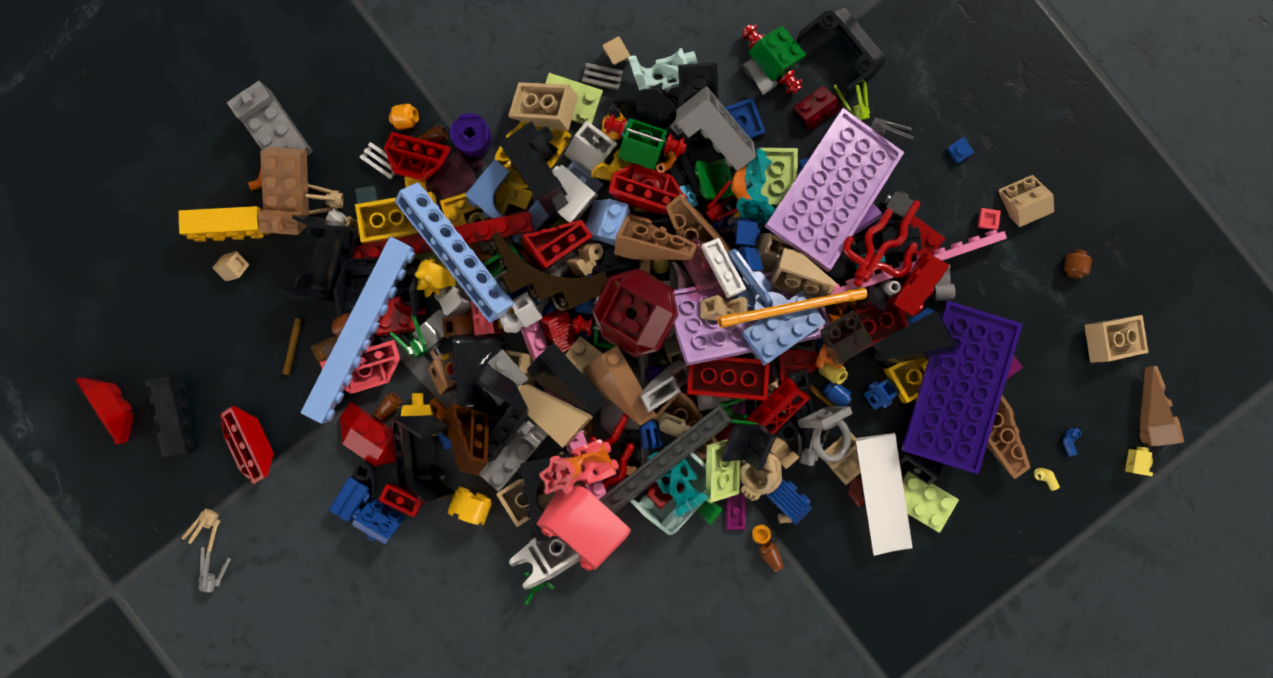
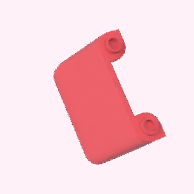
M573 485V490L566 495L563 489L557 490L537 522L543 534L548 537H560L581 556L579 559L581 567L587 571L596 570L627 538L631 531L624 522L590 491Z

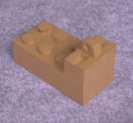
M268 146L260 152L263 210L258 213L259 232L299 235L307 225L292 219V215L309 216L308 198L305 197V194H308L307 149Z

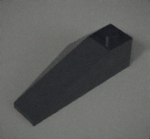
M554 342L527 368L529 374L539 385L591 415H594L608 403Z

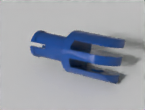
M652 418L639 427L643 450H647L648 447L649 449H655V447L662 448L659 427Z

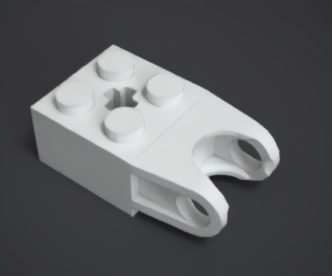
M560 537L536 542V538H534L510 559L509 564L512 567L525 562L533 565L532 575L522 584L524 589H529L562 573L579 562L581 556ZM559 545L561 551L554 553L556 551L555 547Z

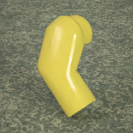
M1038 468L1034 471V477L1037 480L1046 481L1051 491L1060 488L1051 470Z

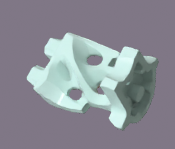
M682 48L670 57L656 60V64L651 68L642 67L636 56L628 57L639 91L641 89L657 88L662 93H665L672 85L679 84L678 65L698 63L694 51L684 54ZM656 74L663 75V78L661 80L654 79V76Z

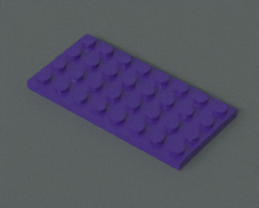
M946 301L941 317L958 350L929 356L901 451L979 474L1023 324Z

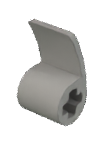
M753 58L742 65L748 77L754 79L762 95L777 86V81L771 82Z
M950 266L942 279L934 287L932 293L934 302L955 300V286L950 283Z

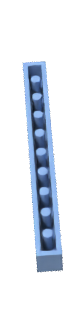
M391 236L389 237L301 411L303 415L321 424L332 420L336 404H339L344 397L342 392L345 386H349L353 379L352 373L354 369L359 367L363 351H366L370 346L371 341L369 339L372 333L375 334L379 328L380 323L378 321L380 317L386 314L389 307L387 304L390 298L392 299L395 296L398 282L402 281L406 275L405 268L407 264H410L415 257V248Z

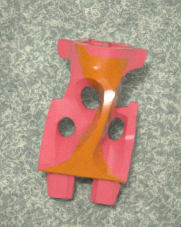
M600 439L573 449L570 453L574 457L571 458L551 457L549 467L539 474L545 483V495L559 489H563L566 495L573 490V485L577 481H584L588 485L616 474L615 470L619 466L617 461L611 460L608 455L611 452L609 442H603Z

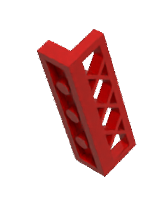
M787 378L744 421L756 422L764 427L773 423V426L768 428V430L774 434L810 397L799 390L792 379ZM797 396L801 397L797 402L792 403V400ZM787 410L784 415L778 416L781 411Z

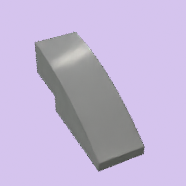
M677 360L658 374L645 387L640 397L648 412L681 392L680 387L685 385L688 380L686 363Z

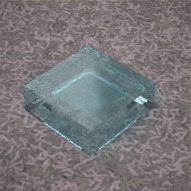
M375 186L355 189L357 204L378 201Z

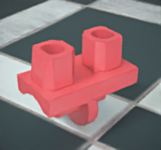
M471 300L475 335L495 333L494 323H489Z

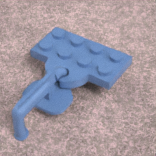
M732 249L728 253L732 263L735 264L743 275L741 280L746 287L744 292L734 297L735 299L740 297L746 298L747 307L752 308V311L808 299L803 291L790 300H787L781 294L771 292V284L764 274L759 271H752L736 249ZM816 308L754 320L755 323L741 334L765 366L826 322Z

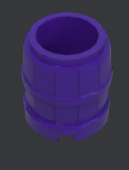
M472 113L462 114L451 125V140L459 152L473 158L483 156L488 152L492 142V135L487 123L479 115ZM470 130L475 132V135H473L472 138H468V136L465 135Z

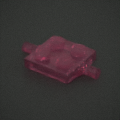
M459 151L447 156L442 167L432 175V182L426 184L427 192L436 188L444 200L470 189L477 181L474 169L484 165L481 158L470 163L465 155Z
M698 237L693 238L691 242L697 245L695 253L691 260L682 261L698 294L715 290L722 299L726 298L722 287L700 248L701 243Z

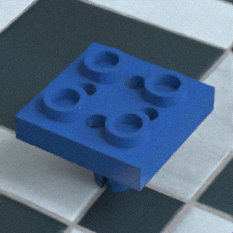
M371 499L354 519L352 525L365 532L367 539L371 541L379 540L386 545L403 523L405 516L376 499Z

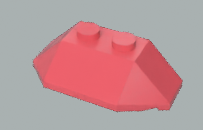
M395 340L369 347L366 351H363L360 357L362 361L359 367L354 369L352 373L353 379L349 386H345L344 390L353 394L389 383L400 361ZM326 361L320 362L322 369H323V367H324Z

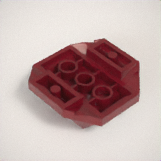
M642 269L611 276L592 311L602 338L618 346V348L633 357L660 351L679 316L674 288ZM633 308L637 312L635 318H632L631 316V310Z

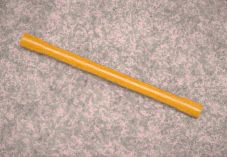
M862 287L842 293L738 314L732 313L718 316L717 322L720 328L738 325L739 323L847 301L862 300L867 298V291Z

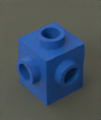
M888 377L880 383L876 380L868 386L870 390L864 393V396L874 410L880 406L884 409L893 403L892 399L899 394V391Z

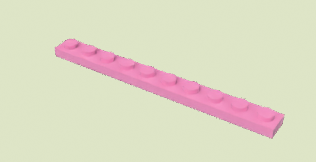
M992 230L985 233L986 237L980 238L978 235L969 238L968 243L962 244L961 241L951 244V249L945 250L943 247L934 250L933 255L943 261L1004 240L1007 237L1005 231L997 233V230ZM921 255L916 256V261H913V262H912V267H911V269H910V272H911V270L913 269L914 265L916 264V262L918 261V259L920 258ZM904 261L899 262V266L894 269L901 270L904 266ZM881 270V273H873L867 283L863 282L861 287L854 284L856 278L845 281L846 285L839 286V283L836 284L831 295L867 287L893 278V276Z
M539 320L526 328L523 326L520 329L533 362L549 347ZM544 388L546 393L572 405L571 402ZM582 431L566 447L570 458L574 457L570 453L571 450L587 444ZM580 481L581 486L590 491L597 499L606 494L602 481L588 485L584 481Z

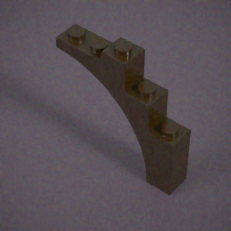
M500 232L490 237V247L493 252H497L500 258L498 259L499 266L502 270H506V273L500 276L501 280L499 283L503 291H507L508 295L530 285V294L534 300L537 299L538 303L559 293V301L562 307H566L568 311L600 296L608 282L605 272L580 278H563L543 273L521 260L506 244Z

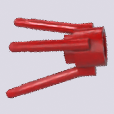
M731 181L725 184L712 202L707 205L708 208L704 210L713 222L716 220L721 222L724 218L739 212L735 208L722 214L724 212L722 207L733 197L726 198L720 204L717 202L730 186Z

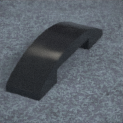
M803 369L787 374V378L792 379L797 388L810 397L808 389L811 386L807 370ZM797 396L792 400V403L797 402L801 397ZM811 397L794 414L797 428L807 449H809L814 428H799L797 421L814 413ZM821 432L820 443L824 444L825 442L823 434Z

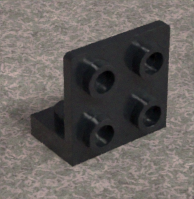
M761 424L733 426L720 459L723 462L745 460L756 471L763 470L776 436Z

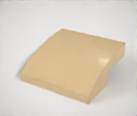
M851 432V444L845 457L837 462H826L846 486L861 473L856 437ZM843 435L825 450L827 454L833 455L839 452L843 444Z

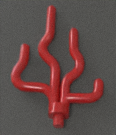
M918 200L912 203L900 224L899 237L884 242L875 255L872 242L873 235L882 231L893 214L892 209H886L880 221L866 232L864 239L867 253L864 258L850 249L854 239L852 236H847L842 247L844 254L859 265L854 274L856 277L854 284L861 287L863 282L867 283L872 274L877 270H882L895 278H902L910 272L912 256L918 248L915 242L911 243L904 255V266L901 270H896L880 261L889 248L898 247L905 242L908 235V225L920 206Z
M625 413L621 415L611 437L604 442H609L610 446L616 443L629 419L628 415ZM591 436L587 444L597 441V438ZM632 443L626 446L620 458L618 475L604 481L602 480L605 490L611 485L622 482L625 478L627 462L634 450Z

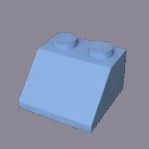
M611 199L594 201L586 223V227L593 235L590 239L615 246L616 235L626 216L631 212L629 205Z

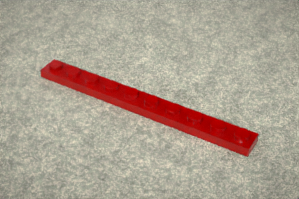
M531 212L454 226L467 245L491 240L490 237L500 232L503 238L534 232ZM420 234L395 238L415 248V255L434 252ZM388 240L355 246L353 258H379Z

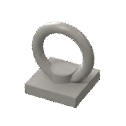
M850 406L824 407L797 421L799 428H814L812 443L816 454L822 460L837 462L845 457L850 448L851 435L847 424L842 419L852 414ZM837 425L843 434V444L839 452L830 455L822 449L820 435L822 430H828Z

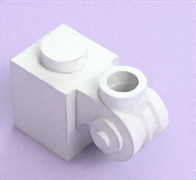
M447 286L441 289L439 295L434 294L435 299L439 301L442 307V312L447 317L464 315L471 308V299L461 288Z
M526 292L511 300L514 303L512 307L515 312L513 314L507 312L500 317V322L505 332L517 333L521 327H528L542 319L536 303Z

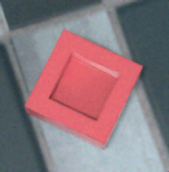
M981 208L977 228L998 230L1001 211Z

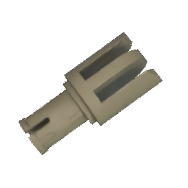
M666 412L659 415V430L676 438L691 428L686 425L684 419Z

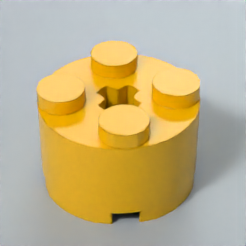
M459 486L458 490H455L447 513L451 516L454 513L459 514L458 519L476 525L480 523L484 526L492 505L491 499L479 492L474 495L472 492H469V489Z

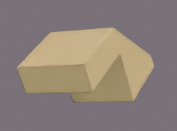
M719 295L701 300L702 319L717 321L718 316L747 312V299L744 297L726 302Z

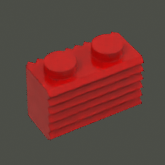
M556 309L540 319L549 346L554 342L564 353L576 342L577 335L571 327L572 318L568 312Z
M393 483L385 485L379 498L380 502L413 518L419 514L424 503L406 489L404 490L400 486L397 487V484L394 485Z

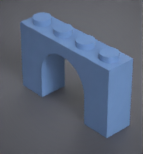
M494 159L465 194L469 198L467 202L475 208L479 206L484 210L482 214L487 219L504 217L496 207L495 196L497 190L511 172ZM538 200L527 211L531 212L534 232H538L550 217ZM523 234L515 235L512 239L521 245L519 239Z

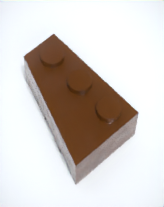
M452 403L443 417L445 423L449 425L447 431L458 471L478 475L487 465L489 413Z

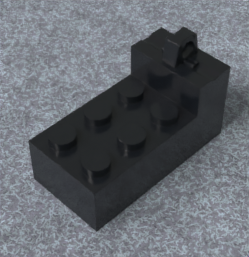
M531 121L499 144L546 213L551 216L568 204L565 198L568 194L562 187L559 179L552 173L549 165L543 160L552 154L547 143L554 138V135L547 126L537 130Z

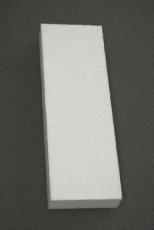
M717 238L701 245L700 248L727 299L744 292L746 287L720 239Z

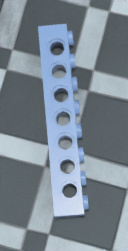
M419 183L400 190L394 202L488 322L491 323L505 315L514 304L511 298L503 291L486 266L481 263L474 251L463 240V237L455 230L449 219L444 216L438 205L429 197L427 191Z

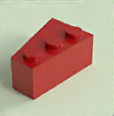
M578 220L559 225L558 227L523 234L519 242L542 272L587 242L593 235L584 222Z
M931 253L921 254L902 284L900 291L897 292L890 304L909 316L918 315L924 307V301L931 296L934 287L942 279L950 265Z

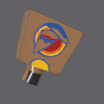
M436 347L430 352L434 361L429 366L428 371L439 394L442 396L457 388L454 351L444 354L440 347Z

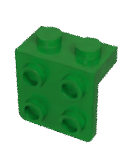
M724 158L711 163L696 161L695 174L699 178V191L704 199L713 200L728 181H731V184L719 200L735 196L732 191L733 170Z

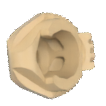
M769 453L763 470L756 471L745 460L741 461L740 480L743 483L741 492L746 498L755 501L762 494H769L778 488L782 482L779 458Z

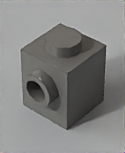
M895 191L891 195L888 194L883 201L885 205L883 211L890 208L893 210V217L903 220L914 201L909 199V195L906 193Z

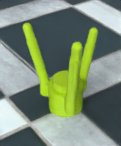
M866 81L862 83L864 104L858 84L855 86L859 105L854 106L853 111L837 85H833L848 112L861 121L870 118Z

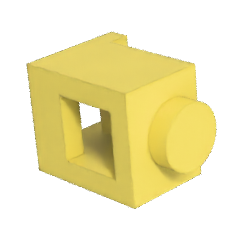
M1137 446L1136 450L1129 449L1125 472L1152 476L1153 472H1149L1152 467L1153 458L1149 448Z

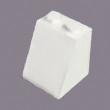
M561 164L560 167L556 166L552 173L559 179L562 187L568 194L565 196L568 204L557 212L571 223L579 220L598 195Z

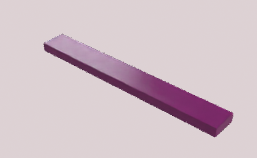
M746 400L728 406V408L732 409V414L746 415ZM730 423V425H731L732 428H733V426L740 425V424ZM741 480L739 494L726 498V530H746V497L741 492L743 486Z

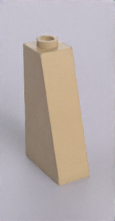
M530 384L518 387L529 409L528 416L562 448L567 447L593 418L590 414Z

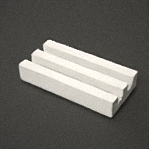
M370 142L360 158L392 180L396 174L393 173L390 164L371 151L374 149L386 158L387 154ZM370 155L392 171L391 174L373 163L367 156Z

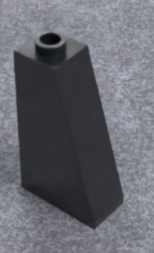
M937 311L873 344L876 350L873 352L875 358L886 366L958 350L948 328Z

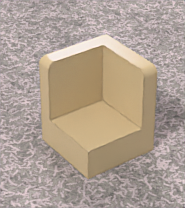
M619 36L603 45V52L606 57L610 58L613 65L623 60L629 62L628 57H630V54Z
M235 251L224 254L213 266V269L225 281L239 278L249 264Z

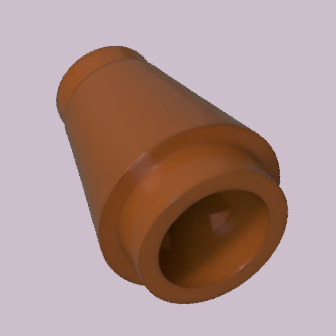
M393 392L386 394L374 415L379 420H383L401 407L402 400Z
M770 541L759 548L760 555L774 572L784 567L776 544Z

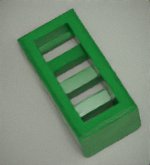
M704 501L697 510V513L711 525L721 513L722 508L716 502L709 503Z

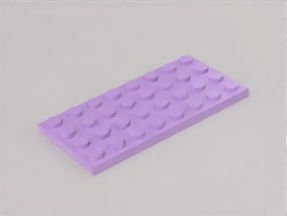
M842 108L764 227L824 270L830 271L843 251L842 246L847 236L854 234L904 152Z
M773 272L763 273L769 283ZM719 282L674 290L679 316L673 328L686 366L754 352L741 333L753 325L755 321L720 328L717 321L701 318V300L719 295L726 302L735 299L734 296L727 299ZM771 288V292H776V293H778V294H781V295H783L787 300H790L792 297L795 296V295H792V294H789V293H786V292H783V291H780V290ZM824 306L818 307L816 310L826 323L799 342L826 337L834 333ZM747 307V312L752 311V308Z

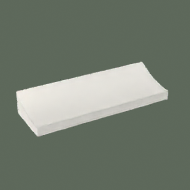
M895 433L856 438L874 556L913 548Z

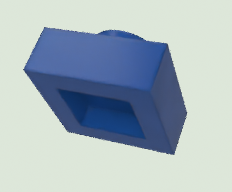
M964 137L946 148L956 164L974 153Z

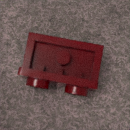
M823 85L793 106V110L805 122L807 129L811 131L827 118L833 116L839 110L837 97Z

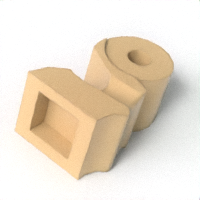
M584 243L578 249L580 259H567L565 262L575 276H587L592 273L593 267L596 266L595 260H599L602 257L603 247L599 243Z
M774 433L776 439L770 452L779 458L781 465L786 470L799 457L794 451L789 450L787 443L777 433Z

